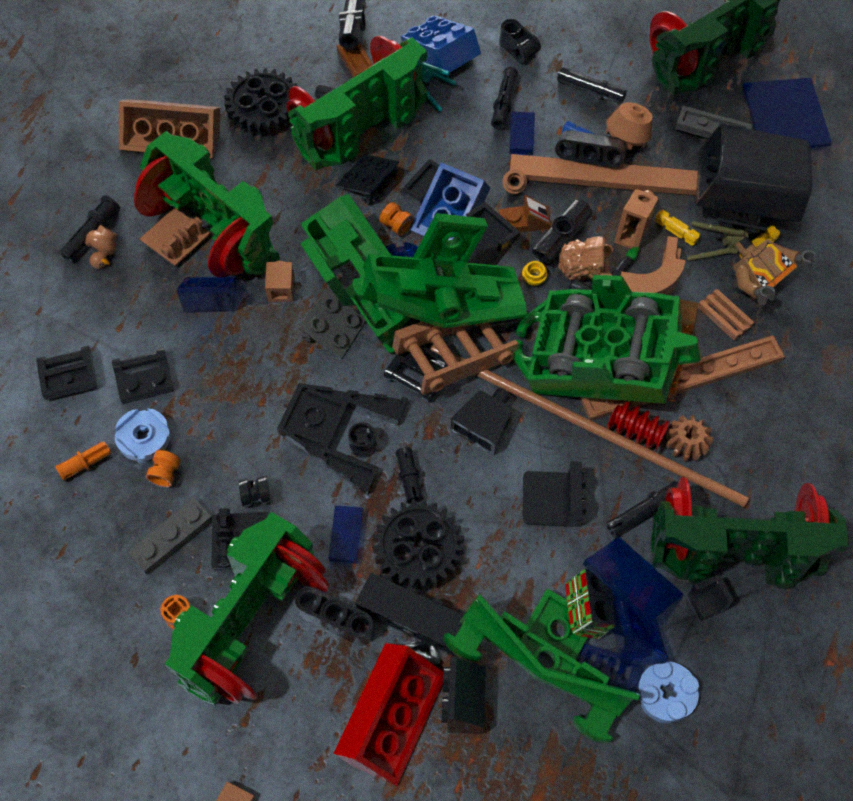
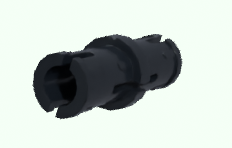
M405 447V454L403 448L395 451V455L400 469L398 477L399 481L403 483L406 503L411 504L414 498L415 502L419 503L424 498L418 480L420 472L415 467L412 448Z

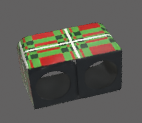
M584 569L566 582L565 589L570 628L575 635L600 639L617 626L608 573Z

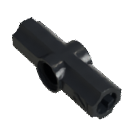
M346 0L344 11L339 13V44L346 50H354L359 45L361 31H365V0Z
M582 199L579 201L575 200L562 216L554 219L550 230L532 250V254L537 261L543 265H550L562 251L564 244L567 245L573 240L575 234L593 214V210L587 202Z

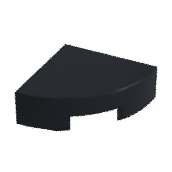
M429 639L404 645L410 647L434 666H440L435 646L429 643Z

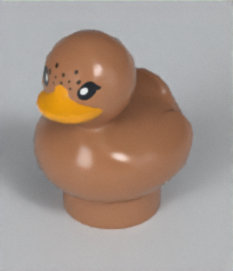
M102 225L97 230L90 231L85 240L87 247L92 246L98 250V252L90 256V264L96 269H102L106 265H110L107 256L114 254L117 249L115 240L118 235Z

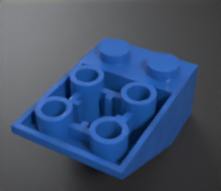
M438 16L427 18L425 23L411 27L406 34L401 36L403 41L413 37L427 50V60L424 61L425 63L447 70L449 73L481 54L474 28Z

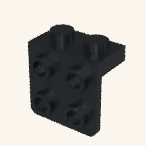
M570 461L567 473L526 471L524 473L523 522L525 524L579 526L582 515L587 513V498H582V489H586L587 473L582 472V462Z

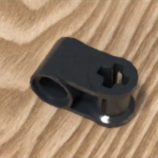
M506 19L502 22L499 38L500 46L508 51L516 61L523 63L529 55L538 53L541 50L539 39L521 25L516 19Z

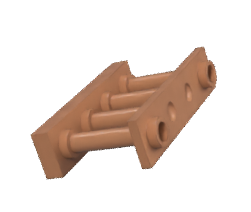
M421 321L395 331L392 347L397 355L406 351L412 354L425 375L420 390L424 395L429 392H438L449 384L499 364L505 365L514 359L513 353L517 349L518 342L513 340L503 344L489 323L441 328ZM474 325L478 326L493 349L481 353L465 329ZM456 334L470 355V358L458 362L442 337ZM429 342L433 343L448 366L435 371L419 346Z

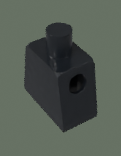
M500 387L496 389L492 396L484 391H478L451 418V431L494 456L511 420L512 408L506 405L511 395Z

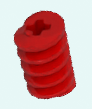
M626 401L622 406L618 403L606 428L610 430L617 425V434L627 430V439H631L636 434L637 444H641L646 439V448L650 449L656 444L657 451L669 428V421L666 420L660 426L658 425V415L650 421V411L647 410L640 416V406L637 405L630 411V401Z

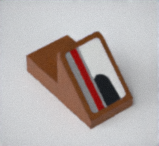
M524 195L523 206L498 209V213L520 233L551 228L546 205L527 195Z

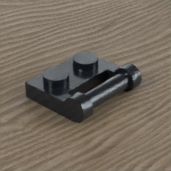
M89 345L81 347L79 351L50 358L45 356L36 358L41 393L44 400L98 387L93 365V355ZM82 360H83V362H81V363H77V364H73V365H69V366H65V367H61V368L49 370V368H53V367H57V366H61V365H65V364H69V363L78 362V361H82Z
M423 345L419 346L435 371L448 366L441 355ZM406 351L396 355L385 370L383 377L390 382L393 380L421 395L423 400L428 403L431 402L436 392H429L423 395L420 391L422 386L420 382L398 371L402 366L422 378L425 376L412 354Z
M164 347L157 348L156 352L125 360H120V358L112 360L122 405L175 391ZM155 362L160 364L159 367L124 375V370Z

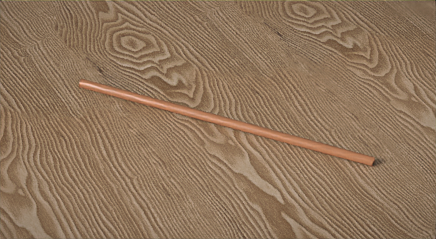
M433 344L430 350L440 355L439 351ZM453 353L458 362L465 360ZM489 370L474 374L676 475L686 477L689 481L739 506L745 507L749 499Z

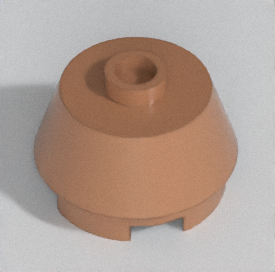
M631 102L623 103L607 119L606 134L625 141L629 150L633 146L645 147L646 143L652 138V114L642 105Z

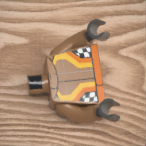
M745 236L734 245L743 258L733 265V269L735 270L738 288L747 293L753 301L757 299L758 304L762 306L767 304L768 299L774 300L775 290L773 287L798 267L796 264L800 263L803 270H809L812 268V262H816L817 254L812 250H806L801 254L799 251L788 249L768 239L755 247L749 238Z

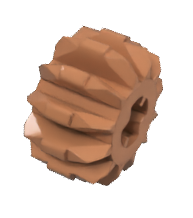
M694 414L690 416L689 420L682 415L678 421L673 420L670 423V429L666 432L665 437L668 440L666 444L667 449H675L673 452L674 457L679 454L683 455L684 462L688 460L689 456L696 461L701 455L705 456L708 453L709 446L713 443V437L710 436L712 432L711 427H703L705 424L704 419L699 422L695 421Z

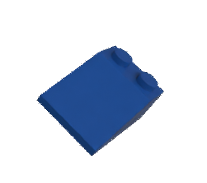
M440 163L410 231L424 236L436 213L466 216L468 212L485 201L491 187L480 178Z

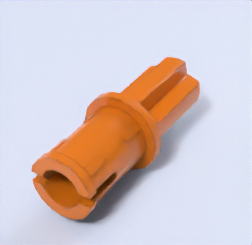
M100 442L82 453L77 451V455L56 465L55 468L63 481H66L85 469L87 471L90 470V465L110 455L111 450L106 442Z

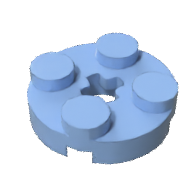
M148 409V411L131 410L119 419L115 427L116 434L114 438L119 451L126 458L136 460L138 463L149 462L150 459H153L157 450H165L171 441L169 425L166 419L154 409ZM140 430L142 432L149 431L147 433L148 436L144 439H138L137 432Z
M661 660L644 671L637 685V693L640 694L641 707L649 717L661 723H672L687 718L693 712L699 698V684L689 670L682 665ZM669 685L673 688L676 696H670L668 699L662 697L664 692L660 687H667Z

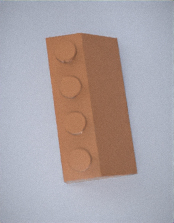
M133 99L119 101V150L145 152L147 145L167 131L171 135L190 138L198 145H204L210 152L211 156L209 158H214L220 133L221 107Z

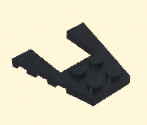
M299 383L277 427V433L368 495L378 472V467L329 447L348 407L398 425L408 398H388L387 395L376 393L375 395L359 394L358 391L354 390L344 392L333 390L332 387Z

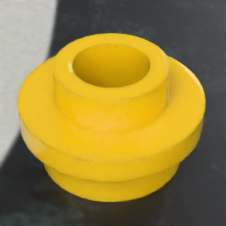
M531 261L524 266L522 278L530 285H540L547 279V269L541 262Z

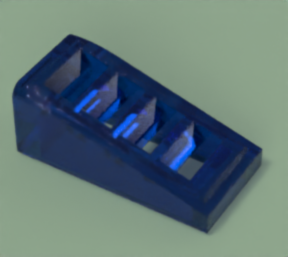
M584 644L578 660L579 663L586 662L589 664L591 656L595 655L597 657L593 667L600 671L603 659L608 660L603 673L610 677L607 684L636 692L643 670L641 661ZM615 664L620 665L616 677L611 676ZM628 668L631 672L628 681H625L623 678Z

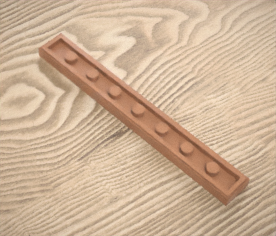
M511 154L510 170L522 171L526 179L531 181L696 195L698 171L627 164L612 168L560 158Z
M772 335L702 357L698 363L678 365L668 397L783 361L785 356ZM580 397L585 412L591 421L612 415L618 403L622 406L626 402L625 400ZM630 401L629 409L650 402Z

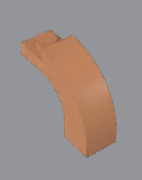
M667 237L663 251L662 266L656 271L648 274L621 271L620 276L625 279L631 291L671 295L674 292L686 261L680 259L681 248H677V237Z

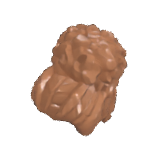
M599 236L587 238L585 242H581L578 239L571 241L567 245L564 244L562 252L559 254V270H562L563 275L569 280H585L586 278L592 280L593 275L612 276L610 274L608 258L613 253V248L609 244H604L605 238Z

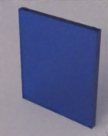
M620 537L615 538L583 562L586 568L648 624L653 623L666 609L682 598L683 593Z

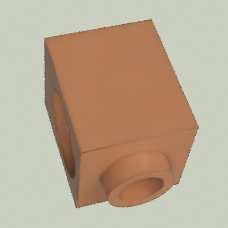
M276 261L266 263L265 291L268 302H293L295 276L292 262Z

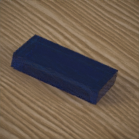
M511 111L509 154L533 155L535 113Z
M335 505L328 557L329 562L357 564L363 517L362 507Z

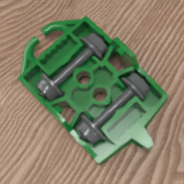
M593 275L592 290H549L547 299L528 313L519 322L515 334L517 336L525 337L528 328L532 324L540 322L532 356L528 357L523 354V342L521 340H516L518 346L513 354L515 363L529 383L532 392L536 394L665 404L678 365L698 363L701 360V353L697 337L682 333L683 312L679 296L633 292L622 276ZM541 366H549L550 369H542Z

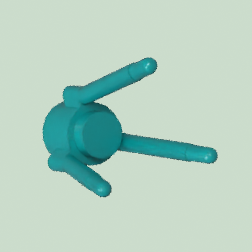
M425 62L421 63L422 82L427 83L434 76L453 86L456 85V81L446 77L450 74L449 71ZM427 91V99L441 112V106Z

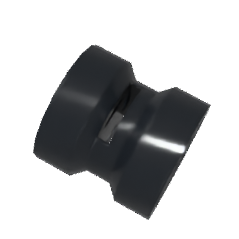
M359 422L351 426L348 432V439L352 454L358 458L370 457L376 450L374 428L366 422Z
M267 475L259 476L256 480L252 481L247 478L239 480V492L243 507L251 506L254 502L258 501L262 504L271 502Z

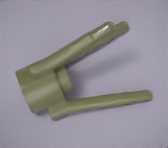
M692 221V226L723 233V245H727L728 248L688 256L687 260L692 261L724 254H737L738 249L734 245L745 236L748 237V232L739 228H726Z

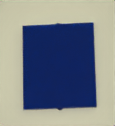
M812 78L743 83V90L755 130L807 140L810 142L811 148L831 146L832 141Z

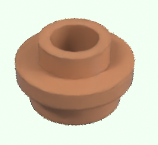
M516 169L508 171L502 181L504 189L510 194L521 193L527 185L525 174ZM515 178L519 180V184L512 186L510 181Z

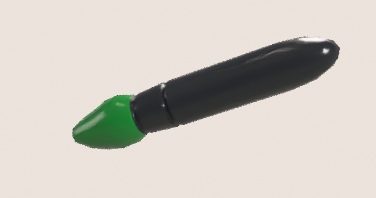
M633 247L627 251L625 257L611 273L612 276H620L621 271L625 272L631 263L636 260L640 250L639 247Z

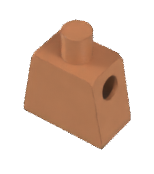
M634 190L623 209L614 243L630 249L640 247L651 224L658 202V197L652 191ZM632 221H639L636 229L630 226Z

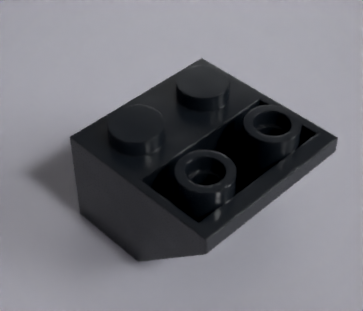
M450 657V667H444L443 693H449L448 697H442L441 723H447V733L483 734L485 721V666L457 657Z

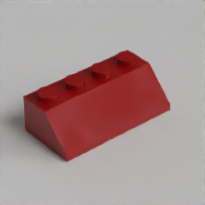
M385 643L333 754L353 767L397 786L442 686L444 672L408 646Z

